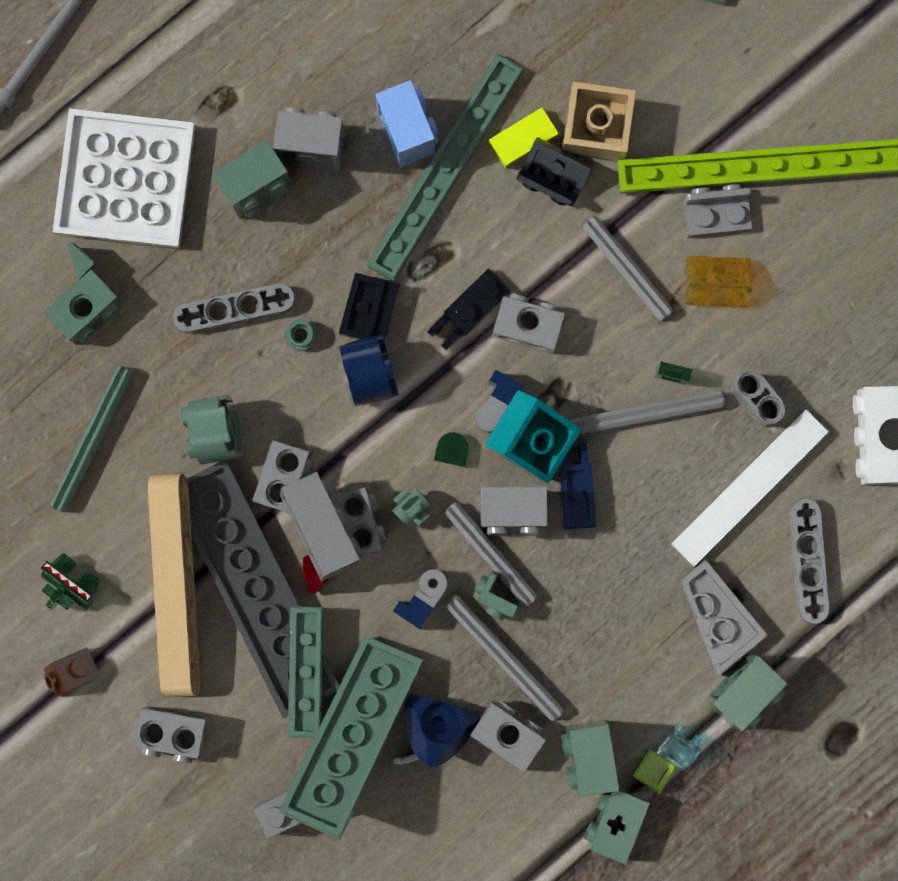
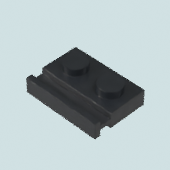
M355 272L339 335L361 340L383 334L385 341L400 284Z

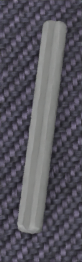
M718 390L573 418L569 421L580 427L582 430L579 435L722 408L725 406V399L722 391Z
M453 596L445 605L448 611L551 721L561 716L564 712L561 705L459 596Z

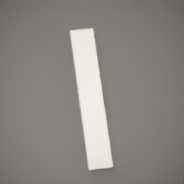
M804 410L671 545L694 567L829 431L807 410Z

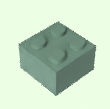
M265 140L212 173L239 219L243 216L250 218L262 210L261 205L271 199L273 201L282 199L289 193L288 189L293 186L287 170L268 140Z
M747 654L704 701L731 727L742 732L745 728L748 730L754 728L763 717L760 712L768 704L771 707L774 706L784 696L785 692L782 689L787 683L759 656Z
M601 720L565 726L566 734L561 735L563 753L566 757L570 756L572 766L566 767L568 784L571 790H576L580 797L619 791L609 724Z

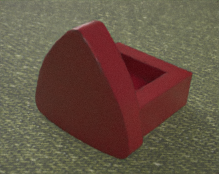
M309 555L303 557L304 581L310 593L315 595L335 576L321 582Z

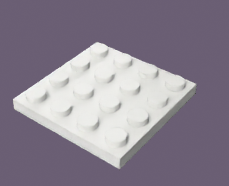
M69 109L52 232L55 235L180 249L196 128L195 123Z

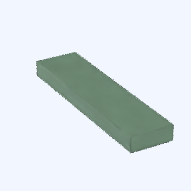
M291 606L288 738H315L322 723L324 607Z

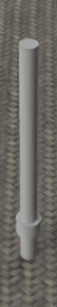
M68 0L5 88H0V116L6 108L10 109L16 100L14 96L84 0Z

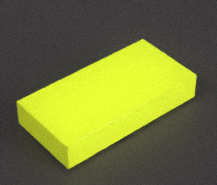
M541 107L495 135L488 142L504 168H507L529 154L537 137L549 142L556 138L559 133Z

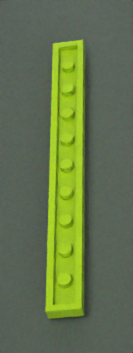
M898 139L618 160L620 194L733 184L742 185L898 173Z

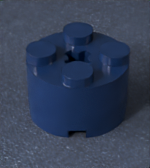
M383 334L346 343L339 347L355 407L399 396L395 378L388 379V377L394 375L389 355H382V353L387 352Z

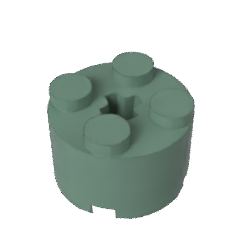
M226 394L190 401L187 407L181 408V419L185 427L188 426L190 439L186 440V448L190 459L197 458L198 462L203 465L242 456V452L236 451V446H242V433L237 411H230L227 404L233 402L230 395Z

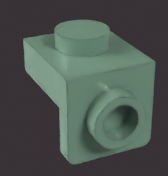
M491 572L489 577L482 575L474 591L479 594L477 601L488 606L486 613L502 621L506 615L512 618L518 606L489 592L498 574Z

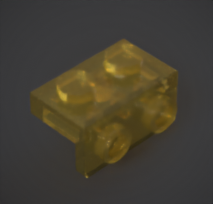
M687 256L686 305L732 308L748 307L753 288L751 258Z

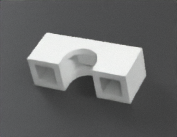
M898 386L863 387L857 390V395L853 396V412L858 414V427H855L854 442L860 448V459L856 460V476L861 478V485L898 484V450L886 448L879 438L880 427L885 421L898 420Z

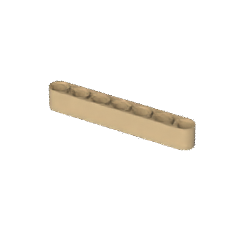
M183 473L151 475L148 480V504L160 691L163 697L197 696L200 690V668L188 481Z

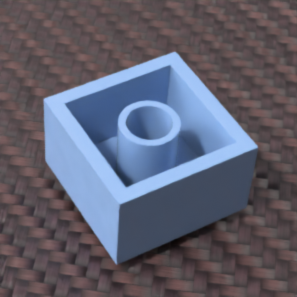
M411 80L376 93L377 111L400 168L434 155L435 144L439 143L437 138L438 131L433 118L429 117L426 119L425 114L427 112L425 106L427 105L421 89H414Z

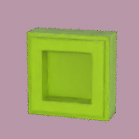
M648 748L632 776L660 794L677 766Z

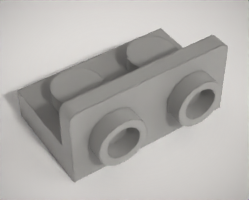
M733 184L722 187L723 191L710 192V188L706 187L691 190V194H688L684 199L688 238L751 231L750 188L742 189L740 184Z

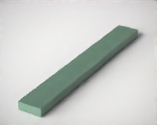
M496 54L367 263L368 268L393 283L395 282L524 72L522 67L500 54Z

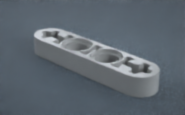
M281 283L179 305L175 309L173 322L181 332L189 334L285 314L294 307L295 295L288 285ZM278 291H282L284 295H289V299L285 300V306L280 307L277 302L267 303L270 310L264 311L265 303L261 294L266 293L267 300L276 298ZM247 297H254L259 302L258 309L252 314L244 313L241 309V303ZM217 303L224 304L228 309L227 316L222 320H214L210 315L211 308ZM204 306V315L208 323L203 324L202 318L191 320L192 325L189 327L184 322H180V318L184 317L185 311H189L192 315L201 314L199 307Z
M802 499L796 501L791 506L789 514L797 610L803 621L817 624L824 621L829 614L822 517L820 507L815 501ZM803 504H806L808 510L813 511V516L808 517L807 522L808 527L815 525V531L798 533V527H805L804 518L797 515V511L803 509ZM804 536H810L816 541V549L812 554H805L800 550L799 543ZM807 568H813L819 574V581L814 586H807L802 580V574ZM803 590L810 592L820 590L821 596L814 595L815 605L821 606V612L816 613V618H812V614L805 611V607L811 605V596H803Z

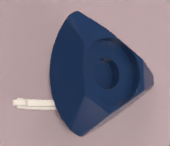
M410 694L404 705V724L408 741L415 754L396 758L393 760L394 764L402 765L421 760L427 766L438 767L446 763L460 751L471 737L470 733L480 720L478 713L439 700Z

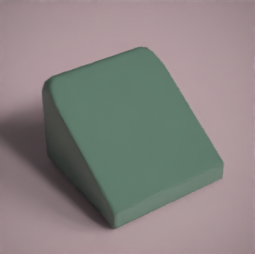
M74 242L69 243L68 248L78 280L90 270H93L95 273L100 270V266Z

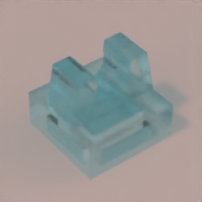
M679 724L666 740L662 742L657 753L684 771L697 759L701 748H699L701 738L696 735L690 741L682 736L685 727Z

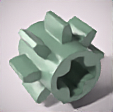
M415 488L409 494L403 489L393 499L397 504L392 510L393 513L408 528L414 522L420 527L430 517L426 510L431 504Z

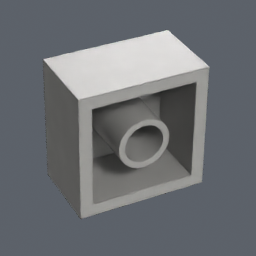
M293 107L286 108V111L277 112L273 150L282 164L341 170L345 141L342 118L337 117L336 113L319 111L318 115L305 114V110Z
M481 487L480 529H487V535H506L507 529H519V535H537L540 533V528L547 527V487Z

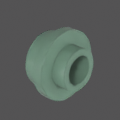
M297 319L288 325L285 338L289 346L294 350L306 351L315 344L317 331L310 321ZM300 330L307 332V338L304 341L296 339V333Z

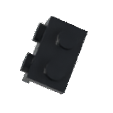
M537 137L516 179L522 182L525 188L535 192L540 191L550 196L551 200L559 205L573 207L594 165Z

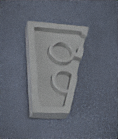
M706 560L680 580L716 676L721 675L768 636Z

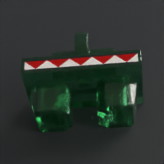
M64 553L52 563L46 561L41 567L43 571L41 578L49 583L44 586L42 592L50 597L46 606L51 610L58 604L69 610L73 602H75L87 611L93 603V595L99 586L100 580L86 571L76 583L68 577L76 567V563Z

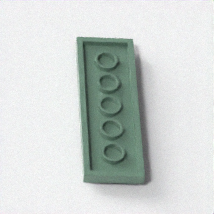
M364 636L279 809L280 814L341 840L424 665L422 659Z

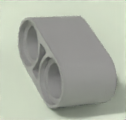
M746 370L733 380L732 392L757 424L771 426L784 417L785 404L758 371ZM743 378H749L754 381L756 389L753 394L745 393L742 390L741 381ZM763 403H770L774 406L776 413L773 419L765 418L761 413Z

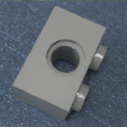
M510 294V298L503 296L492 337L553 354L565 313L559 312V307L550 303L541 302L540 306L528 303L529 299L521 295ZM525 315H532L537 319L538 326L532 330H527L522 327L520 319Z
M491 701L470 733V736L522 772H525L546 741L540 735L543 729L529 719L525 723L519 721L514 717L517 711L503 701H500L498 705ZM507 725L515 726L519 732L518 738L511 743L504 742L500 738L502 728Z

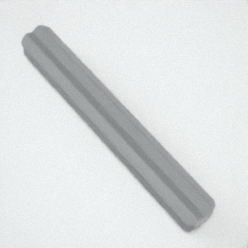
M594 216L585 222L583 226L585 232L656 318L660 321L667 318L673 312V308L598 217Z
M457 502L450 505L445 510V515L492 570L498 574V577L522 605L529 606L536 600L537 594Z

